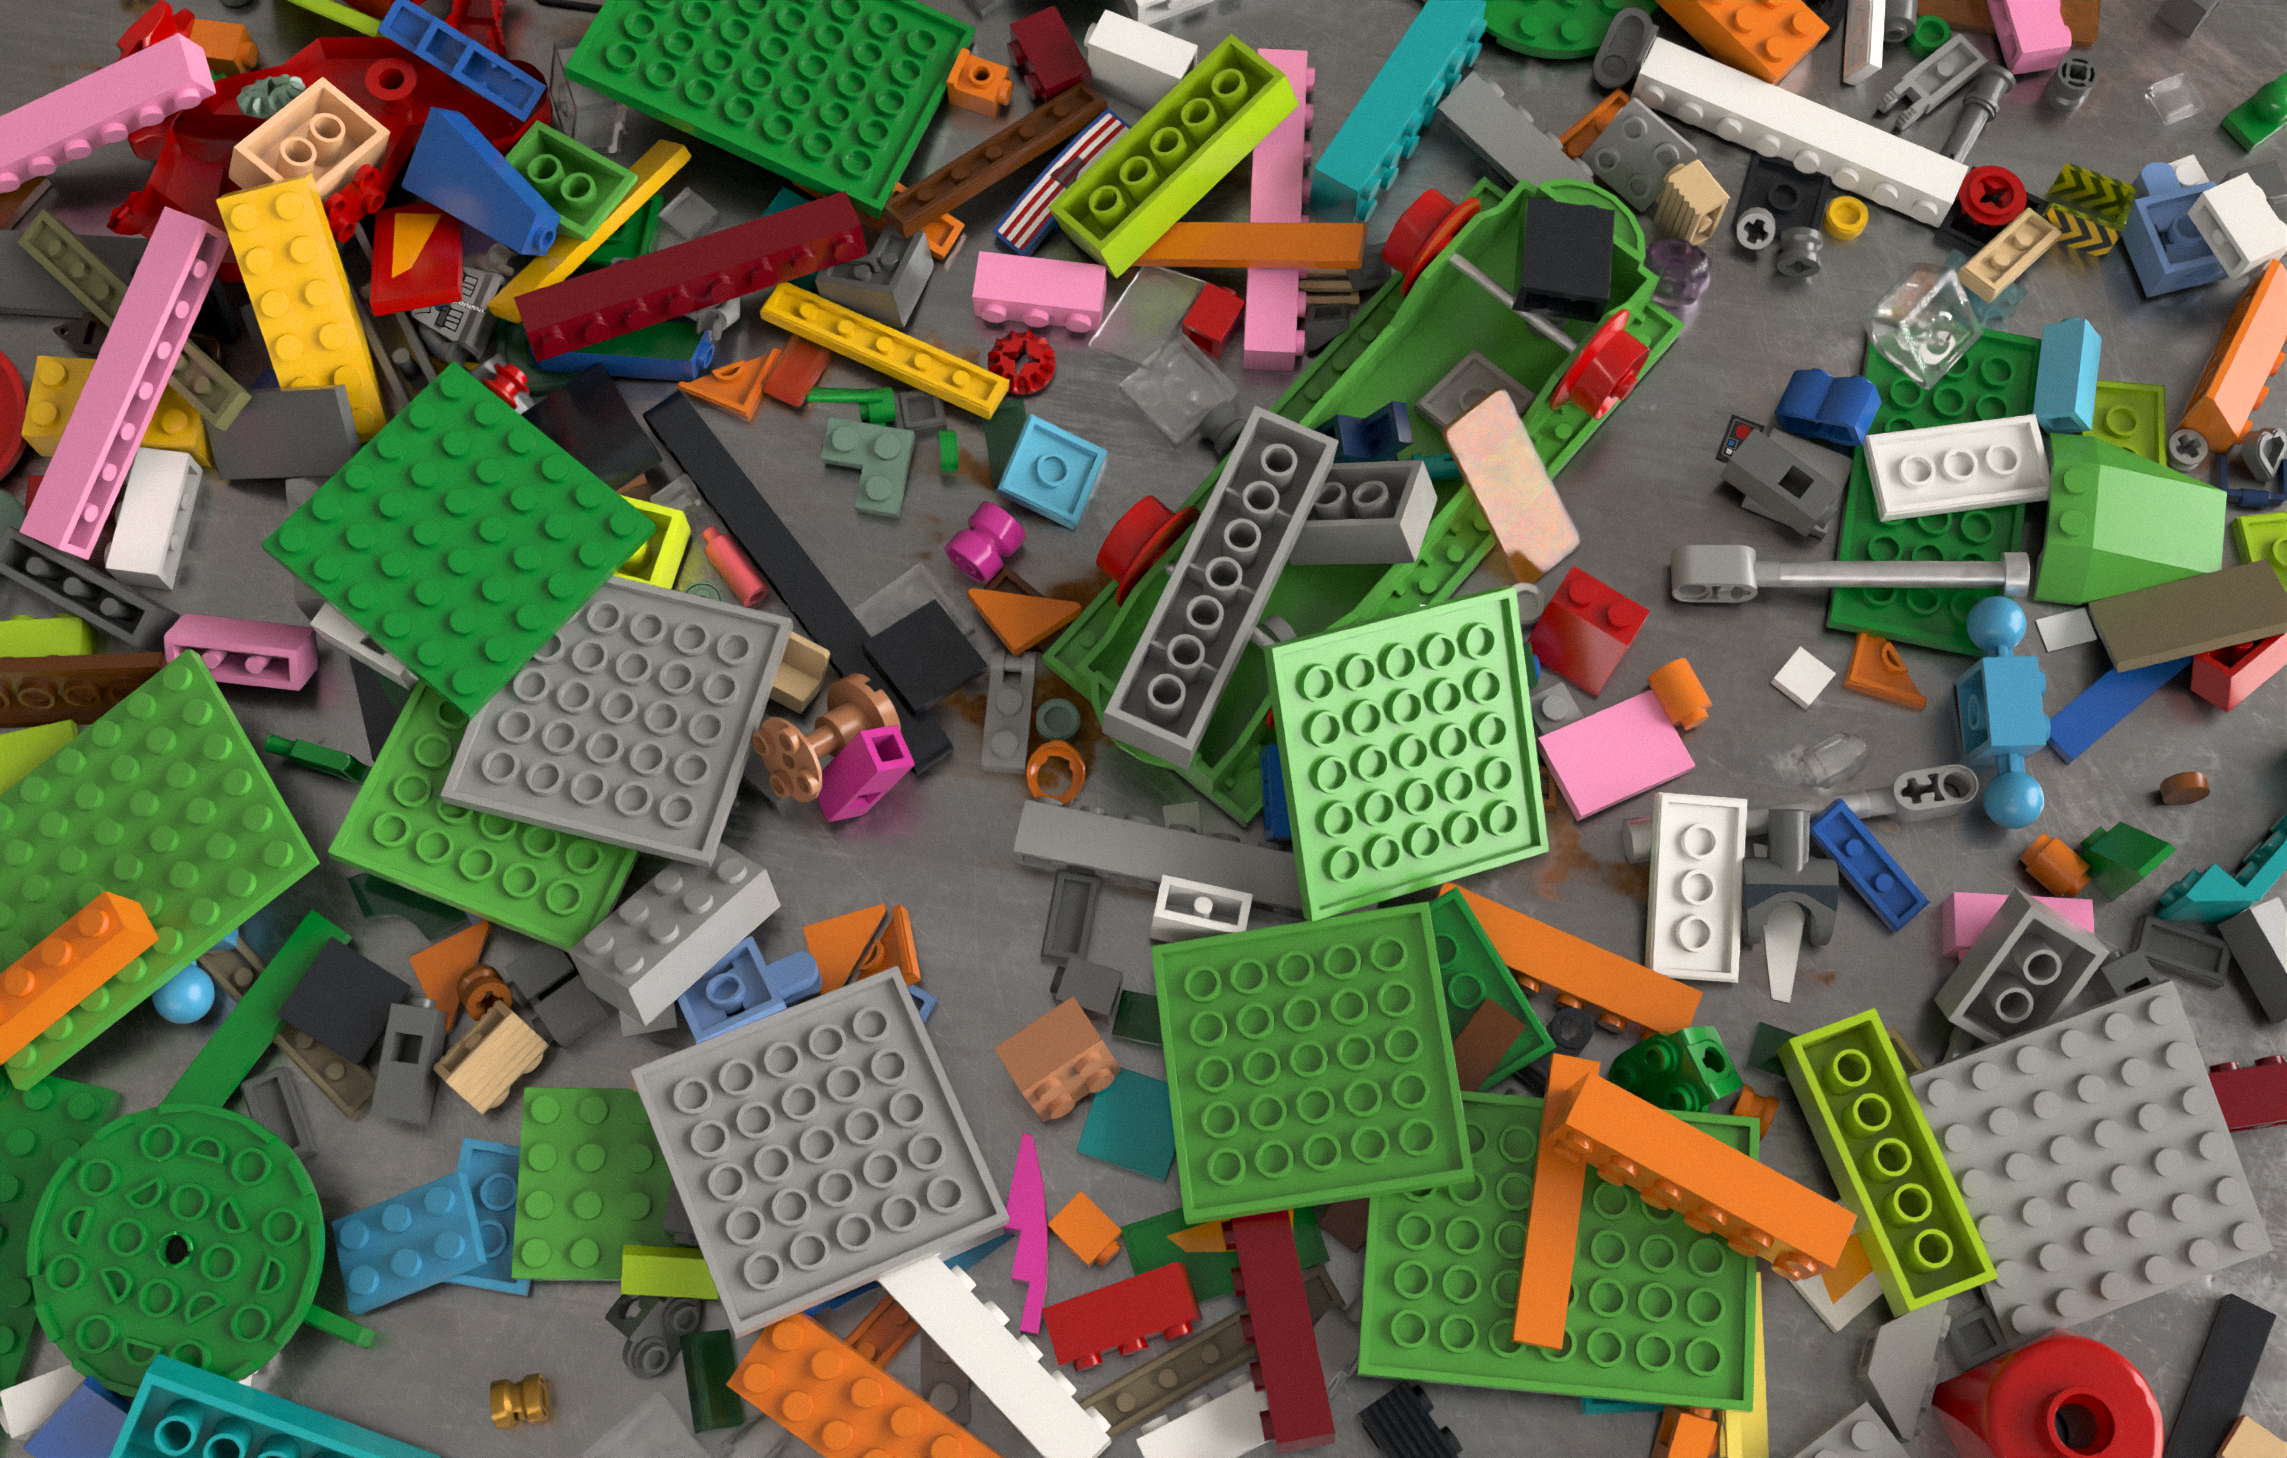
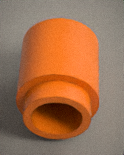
M2043 833L2020 858L2028 866L2025 871L2057 898H2061L2065 893L2074 898L2092 879L2085 873L2091 865L2058 837L2052 839L2046 833Z

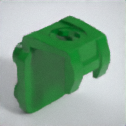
M1715 1026L1689 1027L1681 1029L1674 1034L1666 1031L1654 1034L1619 1054L1614 1059L1609 1072L1611 1083L1660 1109L1707 1113L1710 1104L1744 1086Z

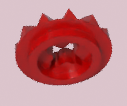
M1986 165L1971 170L1964 177L1956 199L1961 202L1962 214H1968L1973 218L1974 226L1982 223L1989 225L1991 230L1998 226H2008L2024 211L2027 194L2023 183L2014 173L1999 166ZM1986 193L1989 196L2003 194L1996 206L1993 202H1980Z
M1030 329L1019 333L1011 330L1002 339L996 338L993 348L988 352V371L1008 379L1009 389L1007 392L1011 394L1027 395L1037 392L1049 383L1055 372L1056 360L1054 350L1048 344L1045 336L1041 338L1033 334ZM1026 349L1028 360L1032 363H1025L1018 375L1015 361L1011 358H1018L1020 352Z

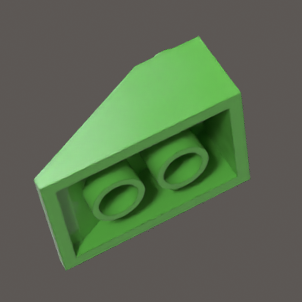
M539 120L535 121L505 157L561 216L556 228V234L586 242L638 181L637 174Z

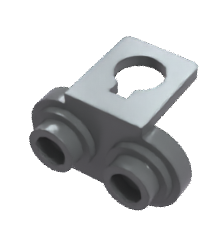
M1631 7L1617 13L1594 59L1593 74L1598 83L1606 88H1620L1625 86L1632 77L1637 78L1657 38L1659 26L1652 24L1650 16L1642 9Z
M622 1294L608 1311L605 1319L628 1338L622 1353L625 1366L636 1376L644 1378L661 1372L697 1327L702 1316V1305L699 1298L661 1296L658 1298L656 1296ZM640 1297L638 1307L641 1311L635 1318L630 1316L623 1319V1313L627 1305L635 1298Z

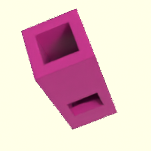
M898 725L860 731L822 770V789L817 799L827 822L865 815L915 765Z

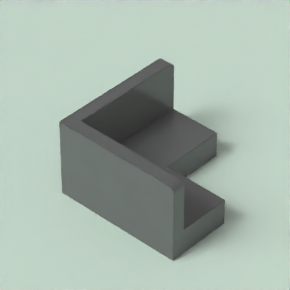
M885 225L870 255L819 271L815 282L820 297L884 325L904 328L934 269V262L925 231L919 230L908 238H904L894 227Z

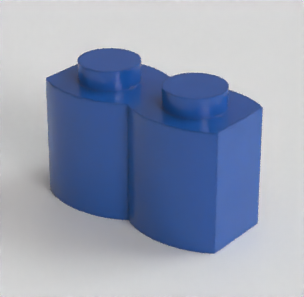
M1813 368L1810 370L1794 371L1774 413L1781 430L1805 438L1821 437L1842 445L1860 446L1882 402L1876 386L1862 376L1854 375L1851 377L1834 378L1822 369Z

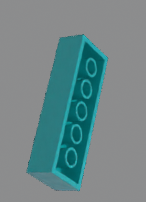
M1427 1L1315 165L1309 203L1310 211L1332 223H1359L1360 220L1366 223L1377 206L1378 200L1375 198L1381 189L1388 191L1399 172L1397 165L1403 157L1409 159L1419 143L1420 137L1417 135L1424 126L1430 128L1439 114L1437 106L1444 95L1448 96L1459 85L1462 77L1459 73L1466 64L1471 67L1477 59L1482 48V44L1478 41L1487 26V21L1483 19L1487 1Z
M158 1353L144 1375L109 1458H441V1456Z

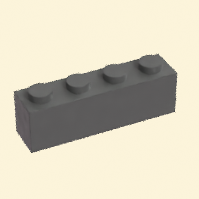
M11 526L7 527L0 540V573L134 647L151 652H160L162 650L164 635L178 621L180 614L73 555L19 532L20 529Z

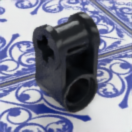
M1568 1007L1559 1011L1545 1028L1557 1047L1515 1072L1544 1096L1550 1056L1553 1053L1578 1057L1593 1035L1591 1018L1585 1011L1579 1008ZM1573 1023L1579 1028L1576 1032L1577 1037L1573 1036L1568 1041L1561 1036L1564 1031L1563 1026L1568 1027Z

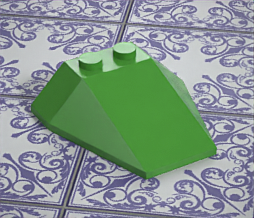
M2049 432L2046 457L2050 469L2044 549L2036 562L2033 600L2082 605L2221 570L2226 491L2099 438Z

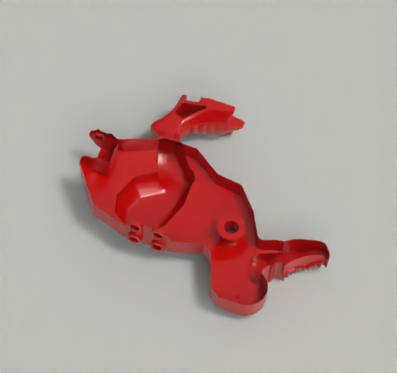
M165 0L158 1L130 26L116 45L121 50V56L116 62L177 33L189 39L195 20L194 13L187 8H183L173 15L172 7ZM453 0L452 13L445 20V23L470 39L472 38L498 56L507 55L501 27L502 14L505 13L503 4H506L507 0ZM382 37L317 38L283 65L221 78L214 83L216 94L201 100L198 106L182 109L165 117L164 121L157 125L145 126L129 133L127 140L137 158L145 161H158L145 189L142 192L133 191L129 194V199L119 208H114L111 211L112 215L106 226L116 234L133 236L140 233L150 240L166 206L204 220L227 233L216 200L224 194L242 190L241 187L228 178L233 148L268 120L241 113L236 97L241 93L243 87L253 85L255 80L267 79L269 75L271 77H279L282 74H286L289 77H300L306 88H309L321 77H324L390 131L383 161L375 168L370 164L362 165L355 173L353 181L340 193L331 195L324 204L323 208L335 244L338 241L340 243L348 241L356 230V223L367 212L374 214L383 206L386 194L412 147L418 143L431 107L455 110L462 113L505 158L536 120L548 126L550 125L553 107L549 89L547 86L524 123L391 39ZM506 60L547 86L544 75L534 65L521 60ZM230 242L215 277H218L220 282H244Z

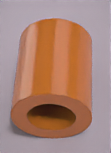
M1680 658L1662 666L1647 678V682L1674 727L1683 725L1685 730H1688L1709 718L1706 711L1713 704L1686 658Z

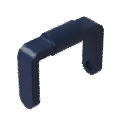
M2225 453L2216 454L2214 460L2215 487L2227 492L2226 502L2237 503L2239 506L2266 508L2267 506L2279 507L2287 501V459H2282L2277 469L2278 493H2271L2266 490L2245 488L2228 489L2227 456Z

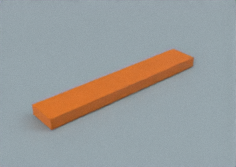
M1176 222L1131 266L1361 269L1368 230L1365 223Z
M1553 1053L1550 1056L1511 1342L1557 1351L1562 1349L1587 1162L1581 1159L1579 1163L1564 1159L1553 1151L1555 1145L1544 1140V1137L1568 1088L1590 1071L1599 1075L1600 1062L1557 1053Z

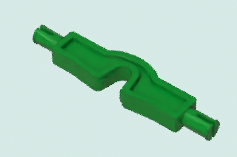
M270 734L264 746V750L268 753L290 758L296 764L338 776L363 786L372 767L361 763L350 754L299 739L292 741Z

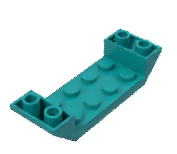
M2287 812L2271 827L2270 831L2274 834L2265 843L2260 842L2243 859L2242 862L2246 866L2237 875L2235 873L2232 875L2227 874L2216 863H2213L2200 873L2193 868L2180 882L2178 880L2173 882L2159 897L2158 901L2163 906L2154 917L2175 924L2222 923L2258 902L2287 870Z

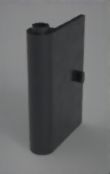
M601 362L521 414V416L614 491L624 487L663 461L657 448L637 422Z

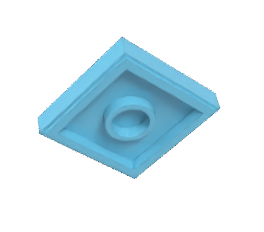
M1029 414L995 493L1073 530L1080 520L1108 451L1037 416Z

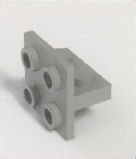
M1633 97L1624 108L1622 107L1615 114L1603 132L1581 156V160L1636 209L1644 212L1666 186V183L1663 181L1664 176L1678 164L1683 163L1686 166L1695 156L1697 150L1640 100Z

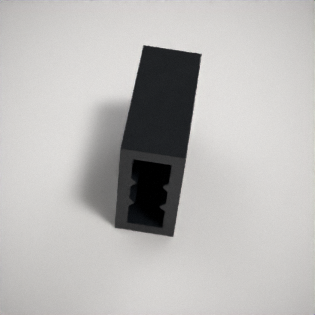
M1528 197L1519 222L1512 310L1598 323L1601 320L1610 295L1615 210L1603 209L1595 205L1557 202L1550 198L1537 199Z

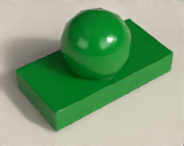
M2286 72L2276 80L2260 87L2255 95L2228 113L2221 121V124L2248 152L2287 125Z

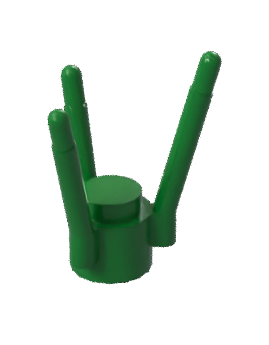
M810 387L805 395L807 402L858 403L861 421L869 420L870 424L886 426L885 422L896 421L892 387L871 389Z

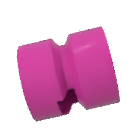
M983 501L967 521L970 529L958 531L946 544L944 551L948 558L963 573L976 582L987 585L1004 565L1001 556L1011 557L1027 536L1021 525L1005 510L989 501Z

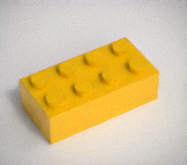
M37 356L21 436L40 456L53 457L96 359ZM167 383L139 447L189 453L199 466L212 467L214 455L203 415Z

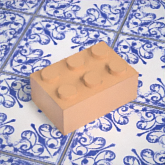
M321 77L234 146L228 178L242 189L312 172L324 207L325 202L331 195L340 193L353 181L355 173L362 165L370 164L375 168L383 161L390 131L324 77Z

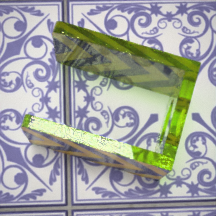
M2065 163L2050 186L2048 194L2110 216V222L2056 203L2050 205L2043 218L2062 232L2056 241L2057 243L2104 259L2124 231L2138 187L2071 163Z

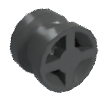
M1792 227L1783 231L1779 241L1783 253L1779 255L1777 260L1778 270L1791 277H1809L1818 273L1821 259L1817 252L1823 246L1822 234L1808 227Z
M1224 401L1205 415L1197 431L1204 438H1211L1215 443V450L1221 456H1225L1235 447L1247 420L1239 419L1235 415V407L1229 401Z

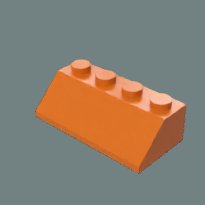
M2273 258L2239 298L2174 430V433L2182 429H2192L2199 432L2206 439L2208 450L2215 453H2224L2233 443L2240 445L2244 441V437L2253 425V422L2247 420L2251 410L2257 411L2269 392L2270 388L2265 386L2264 383L2268 375L2273 377L2285 359L2286 354L2280 350L2284 342H2287V271L2280 261Z

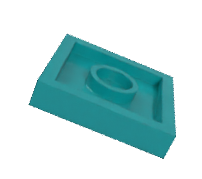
M1120 1067L1122 1072L1115 1076L1111 1085L1096 1093L1076 1153L1165 1184L1176 1152L1168 1083Z

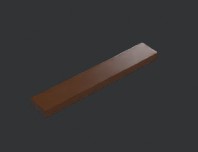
M1083 81L1079 82L888 200L881 214L882 217L904 238H908L1092 123L1108 108L1107 100Z
M1489 997L1453 1043L1460 1091L1477 1092L1526 1027V1025ZM1369 1197L1332 1203L1319 1220L1318 1225L1356 1253L1366 1239Z

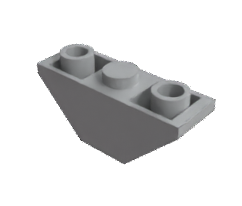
M1946 1299L1896 1317L1867 1333L1856 1379L1871 1407L1900 1444L1912 1441L1913 1436H1919L1926 1420V1408L1921 1407L1926 1389L1930 1390L1936 1380L1939 1364L1933 1359L1937 1343H1943L1951 1322L1950 1315L1945 1314L1949 1301Z

